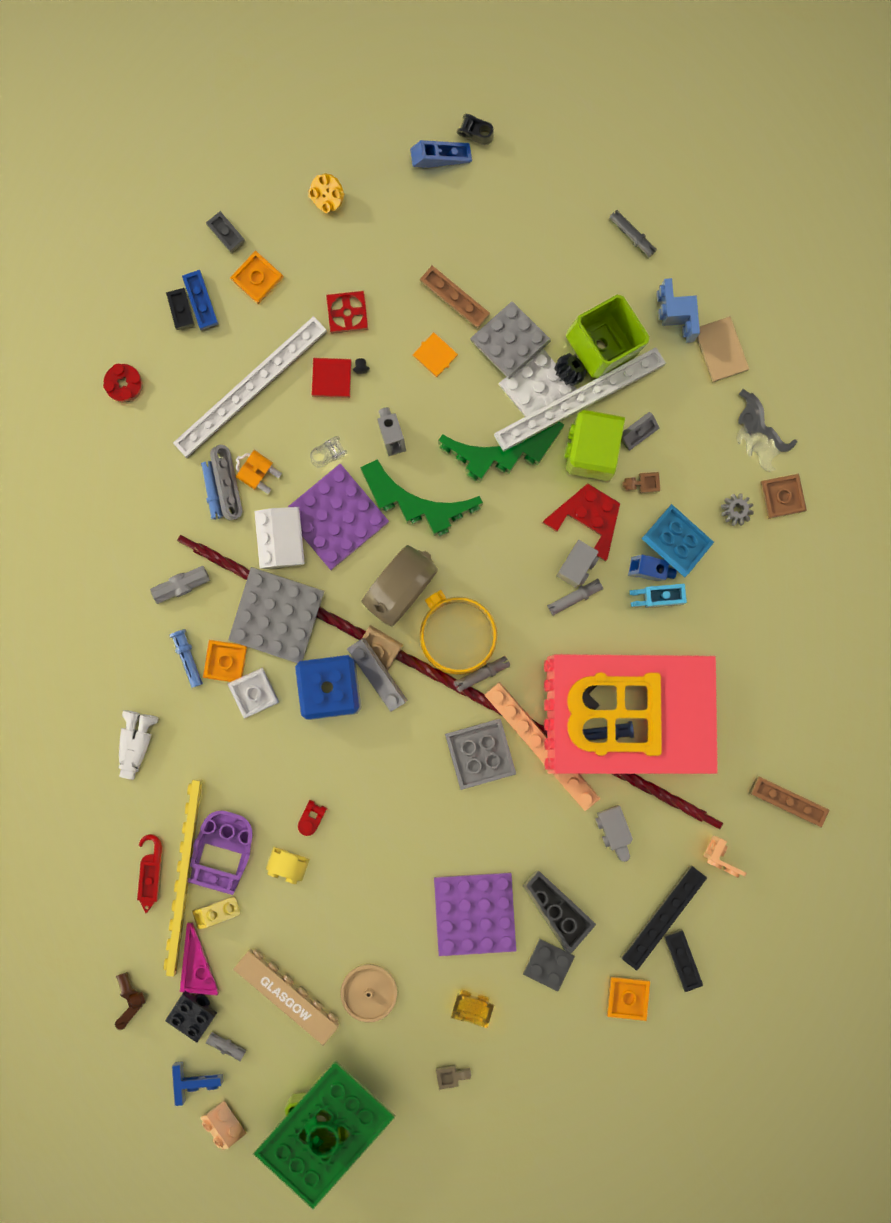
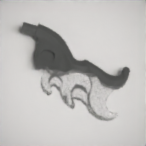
M742 389L739 395L746 399L745 402L747 404L739 416L738 424H743L744 427L739 430L737 441L741 444L744 438L747 443L746 450L748 456L752 457V451H755L758 454L761 467L766 471H775L776 469L771 466L772 459L780 452L790 451L796 445L797 440L794 439L789 444L784 443L772 427L765 425L764 409L760 400L753 393Z

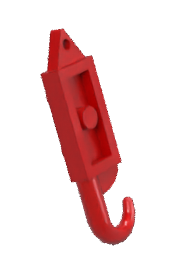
M152 834L145 835L139 842V847H142L143 843L147 840L154 842V854L144 856L140 862L137 900L140 901L145 913H148L153 904L158 901L162 844L160 839Z

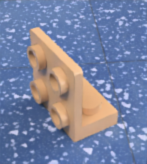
M713 836L704 853V857L708 858L707 863L719 869L724 866L726 867L725 872L738 878L740 875L746 876L747 873L719 860L720 856L723 857L727 850V841Z

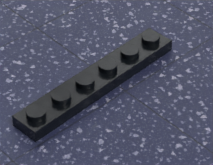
M691 865L622 955L621 959L637 971L706 881L707 877Z

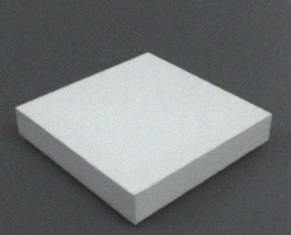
M263 667L227 684L244 719L279 703Z

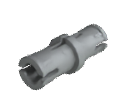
M211 1032L206 1041V1044L221 1051V1054H227L238 1061H241L246 1052L245 1049L233 1044L230 1039L226 1040Z

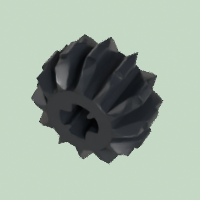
M568 353L557 360L558 362L554 367L555 375L561 378L560 381L563 380L566 385L570 384L573 387L581 383L586 377L588 371L576 354L572 356V354Z

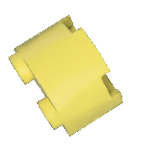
M273 846L266 866L268 870L267 875L278 878L280 875L286 878L285 881L297 884V881L303 880L310 859Z

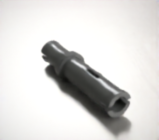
M618 210L611 214L609 219L648 258L657 251V248L646 239V235L644 233L641 234Z

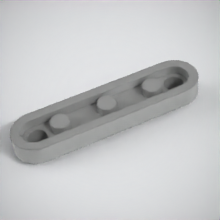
M217 445L212 448L210 457L221 510L226 519L235 520L241 516L242 506L231 453L225 445Z

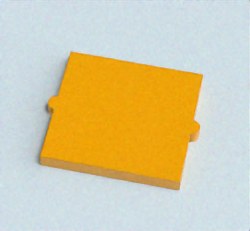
M433 332L425 342H421V346L413 356L434 376L438 377L445 368H449V364L458 354Z

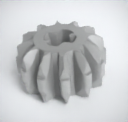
M741 493L738 497L732 494L731 499L725 498L726 504L721 505V508L726 510L721 515L728 516L725 520L726 522L732 519V526H735L737 521L742 526L744 520L750 521L748 515L754 514L752 510H749V508L753 507V503H746L749 501V497L742 500L743 494ZM734 508H740L741 511L739 513L738 511L734 512Z

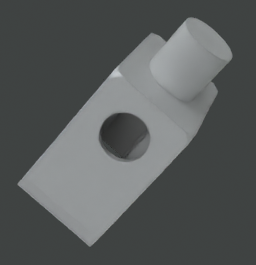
M388 407L380 409V418L377 420L388 456L405 452V441L396 413L391 414Z

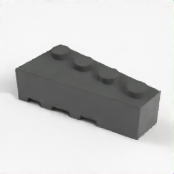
M535 871L523 884L524 889L565 952L571 954L597 924L540 871Z

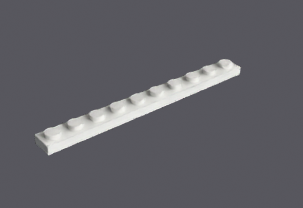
M313 316L175 440L173 444L186 458L190 456L323 336L327 330Z
M655 347L501 429L494 434V437L504 452L663 367L666 362Z

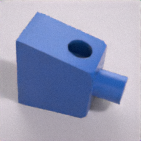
M647 555L631 557L628 576L653 581H663L667 578L675 579L677 570L669 567V563L666 560Z

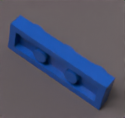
M197 270L182 275L200 330L218 325L201 271Z

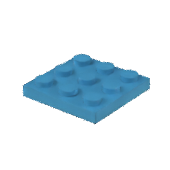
M672 504L642 537L644 542L684 577L691 572L714 543Z

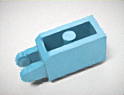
M685 584L650 586L644 589L630 590V595L644 594L645 601L631 602V607L645 606V608L684 605L687 603Z

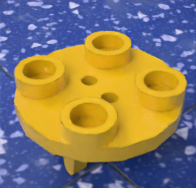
M327 173L316 176L308 191L309 197L324 213L337 210L341 206L345 195L339 180Z

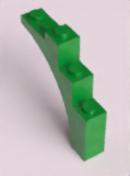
M558 422L504 452L500 446H469L454 441L443 434L438 440V444L441 445L439 448L447 454L451 452L456 455L455 459L460 463H468L465 471L469 478L474 481L477 479L482 481L493 463L496 464L495 467L502 473H510L522 455L529 464L533 465L535 463L538 465L562 431L564 424Z
M378 459L360 467L380 511H390L398 503L407 524L410 522L412 524L418 523L425 516L434 536L439 535L441 537L449 533L448 529H451L450 520H453V522L463 518V514L470 512V514L475 513L483 505L480 496L453 503L421 499L397 485L384 471Z

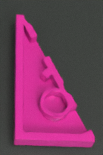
M188 922L180 992L187 991L188 993L218 995L216 983L194 924Z

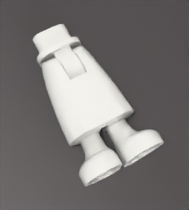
M123 710L122 716L126 721V728H121L119 744V763L121 765L118 767L121 770L119 777L134 780L136 772H139L138 768L143 761L152 735L147 733V730L151 725L158 722L159 717L147 714L140 715L138 712ZM139 719L138 730H135L136 723Z

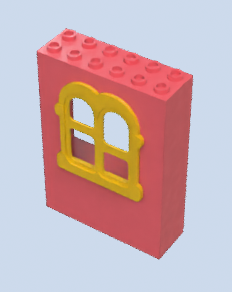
M554 654L548 656L547 660L544 661V671L547 672V680L544 681V691H547V699L544 700V710L547 711V719L544 720V729L547 730L544 748L547 750V758H545L544 766L545 770H548V774H717L716 656ZM593 685H613L617 689V708L615 710L589 709L583 703V692L586 688ZM626 686L647 687L648 707L646 710H627L625 708ZM592 718H605L607 720V741L605 743H593L584 737L583 725L586 721ZM616 719H647L648 741L646 743H618L616 741Z

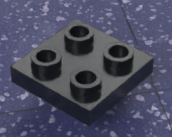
M184 991L165 1021L197 1043L217 1012L209 1007L210 1001L205 995L196 994L193 996Z

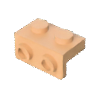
M222 1101L201 1117L204 1129L212 1134L215 1145L222 1150L230 1148L247 1134L225 1101Z

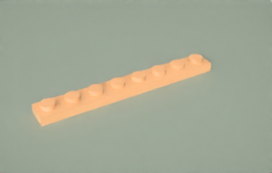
M498 682L484 695L544 763L545 758H547V750L544 748V741L547 736L506 688ZM553 774L584 811L600 800L597 793L580 774Z

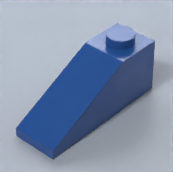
M420 140L410 148L413 167L432 168L472 162L470 143Z

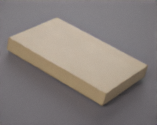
M731 317L699 327L700 334L697 340L712 382L749 370Z

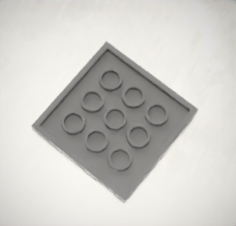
M251 567L228 640L295 663L303 661L325 591Z

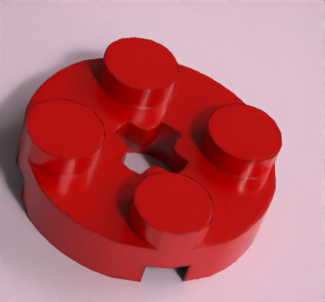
M118 363L106 372L103 387L113 400L123 403L137 398L141 393L143 384L139 372L133 366ZM125 378L128 385L120 388L118 382Z

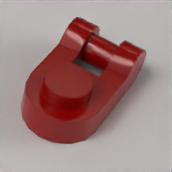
M309 800L298 823L299 832L304 836L314 834L327 808L324 806L320 807L314 801ZM311 811L317 813L316 819L309 816Z

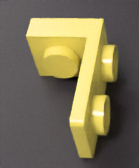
M231 897L207 907L195 909L192 913L197 928L203 929L239 916L240 910L236 898Z

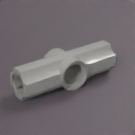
M202 565L187 573L177 574L169 578V581L159 584L150 590L156 604H159L175 596L185 595L191 592L193 588L209 582L210 579Z

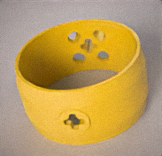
M442 590L425 599L430 610L425 615L421 624L420 643L428 661L437 669L454 675L473 673L486 665L497 644L496 623L486 607L467 597L446 598ZM465 603L474 606L486 616L492 629L491 649L482 662L469 669L454 670L438 664L426 649L424 643L426 624L436 610L447 604Z

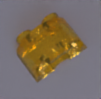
M460 990L456 997L451 1018L488 1028L494 1005L489 1002L490 998L483 995H478L477 998L471 996L472 993Z

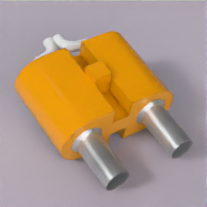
M253 450L251 454L246 453L236 458V470L238 471L236 478L254 490L258 487L268 494L271 488L261 482L265 474L269 472L278 479L282 474L272 467V461L256 450ZM249 456L242 468L239 469V459Z

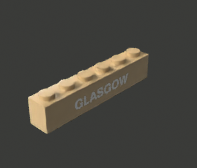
M250 948L233 970L320 1044L324 1045L339 1027L338 1018L331 1012L327 1014L322 1009L321 1003L308 998L309 994L303 988L295 987L292 984L294 981L286 974L284 976L281 975L275 964L272 962L267 963L262 959L264 956L255 949L253 951Z

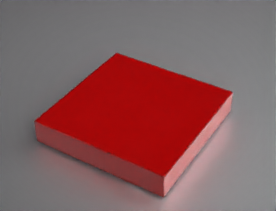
M313 358L312 397L350 398L351 359Z

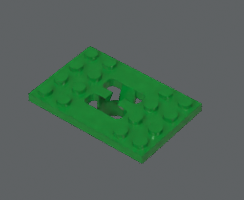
M335 1060L254 1151L253 1155L308 1206L314 1209L395 1118V1115ZM321 1110H326L332 1118L329 1122H318L316 1115ZM343 1126L349 1132V1136L344 1141L339 1142L338 1127ZM316 1128H327L328 1131L335 1134L337 1143L330 1151H319V1147L324 1141L318 1135L311 1141L310 1134ZM304 1129L307 1134L306 1142L299 1136Z

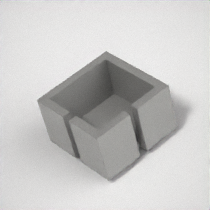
M578 540L556 577L575 588L578 585L582 586L589 576L586 573L587 570H592L599 559L596 556L599 551Z

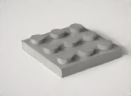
M512 301L470 338L471 342L508 379L551 342L550 338Z
M501 718L445 734L460 790L516 775Z

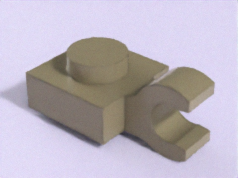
M455 1065L436 1068L439 1090L458 1087L459 1080L471 1079L470 1068L456 1071Z

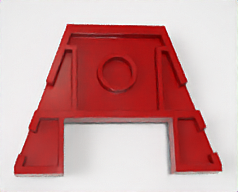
M586 484L543 521V524L557 532L566 516L578 521L601 536L594 549L599 551L596 556L606 562L620 503L590 484Z

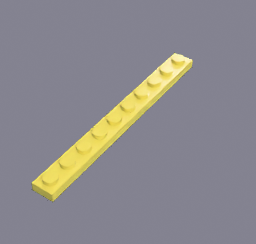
M192 780L187 790L190 800L185 806V814H188L187 822H184L182 827V833L185 834L184 841H181L179 852L182 853V859L177 864V872L180 874L179 880L175 881L174 892H177L176 900L172 902L171 909L174 911V918L169 923V931H172L171 939L167 940L166 950L169 951L168 958H165L164 961L166 976L174 977L177 974L189 885L188 878H190V864L193 856L203 780Z

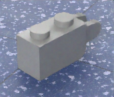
M620 805L598 812V818H595L598 828L603 829L605 834L602 837L605 847H609L612 851L615 850L620 861H629L630 854L627 845L631 844L633 838Z

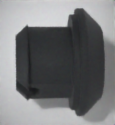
M364 358L356 359V367L353 368V371L357 374L367 373L370 368L366 366V360Z

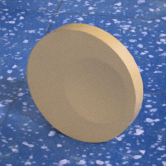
M374 964L360 965L351 970L345 977L341 987L343 1007L350 1016L362 1022H376L385 1018L392 1011L397 1000V986L394 978L386 969Z

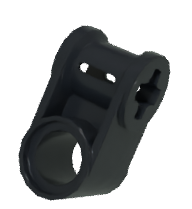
M470 114L463 115L462 125L457 129L459 136L483 145L490 144L493 141L494 130L491 123ZM488 131L489 134L484 136L481 132Z

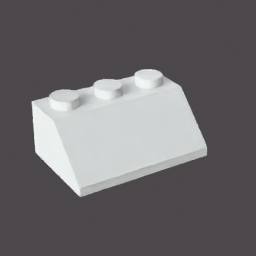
M299 507L270 508L254 511L260 568L277 569L305 564Z

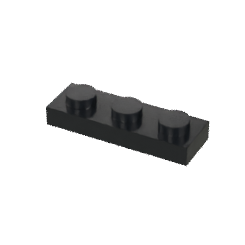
M683 930L665 935L664 938L684 992L703 986Z

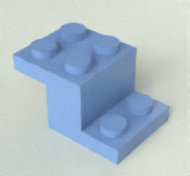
M672 278L664 279L662 285L659 286V290H657V302H660L661 309H658V318L662 320V326L685 324L682 327L683 337H686V343H692L700 334L697 295L674 297Z

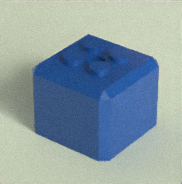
M349 655L299 661L295 666L301 716L306 720L358 714L361 710L356 661ZM327 681L333 685V689L329 693H325L322 690V684Z

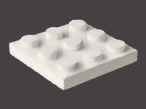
M544 349L536 354L510 379L506 377L499 382V386L525 417L577 390L575 386L566 385L563 380L560 381L561 378L555 375L554 367L556 363Z

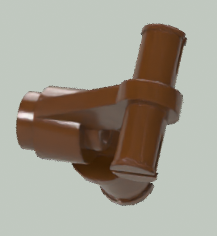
M128 972L116 976L121 990L120 996L125 998L129 1005V1008L115 1021V1027L118 1030L125 1029L127 1023L139 1011L142 1004L146 1003L143 993H138L135 988H132Z

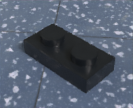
M185 288L166 292L175 329L180 330L195 326Z

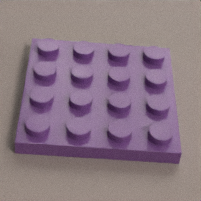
M341 463L288 506L299 507L302 537L330 570L334 569L389 523V520Z
M511 872L434 877L439 956L516 951Z

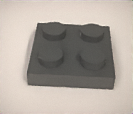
M539 938L523 975L553 990L559 991L575 955L567 954L565 950Z

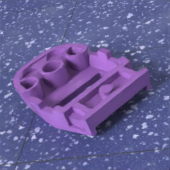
M215 811L207 816L193 845L194 850L190 864L192 871L191 878H188L189 883L231 895L234 894L248 863L252 842L251 825L243 816L228 811ZM205 843L241 853L236 874L199 864Z

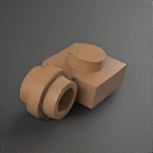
M659 472L640 473L639 481H636V478H625V482H623L625 490H636V486H640V493L660 492Z

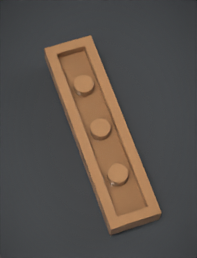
M433 265L420 278L421 283L477 329L490 315L485 308Z
M757 777L750 793L819 827L823 826L829 813V809L761 777Z

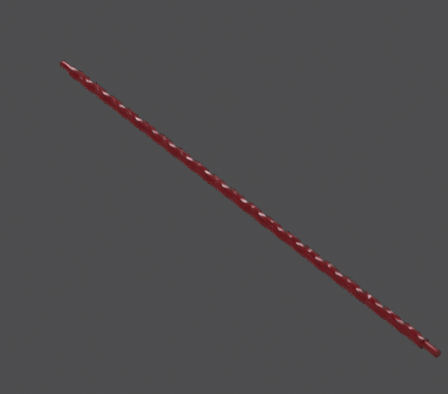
M182 535L179 536L177 542L193 549L194 553L247 580L250 570L245 566L222 556L217 551L201 543H195ZM322 607L319 608L316 618L337 627L358 640L363 638L365 630L354 626L333 613L327 612ZM400 649L395 660L416 669L437 682L443 683L448 688L469 697L476 703L501 715L482 692L471 686L459 692L457 688L461 685L455 687L454 681L457 679ZM533 720L547 736V730L544 729V725ZM612 774L624 781H628L638 789L654 795L672 807L682 810L687 815L701 822L705 821L718 829H721L723 822L706 814V811L697 808L695 805L671 794L654 783L644 780L637 774Z

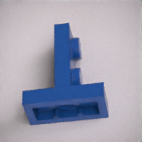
M183 1061L175 1062L172 1065L175 1106H182L185 1103V1089L188 1092L198 1091L199 1088L207 1087V1090H215L223 1083V1074L184 1077Z

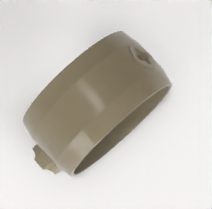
M406 545L368 590L362 600V604L383 623L393 627L437 573L438 568L434 565L431 555L427 551L422 552Z

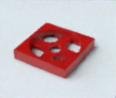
M364 291L326 295L330 333L368 329ZM350 298L358 299L362 307L353 308L350 306ZM337 299H342L343 307L332 310L333 303ZM345 309L351 311L349 316L344 315ZM363 315L361 321L353 326L352 319L354 316ZM341 317L344 319L345 327L336 324L333 318Z

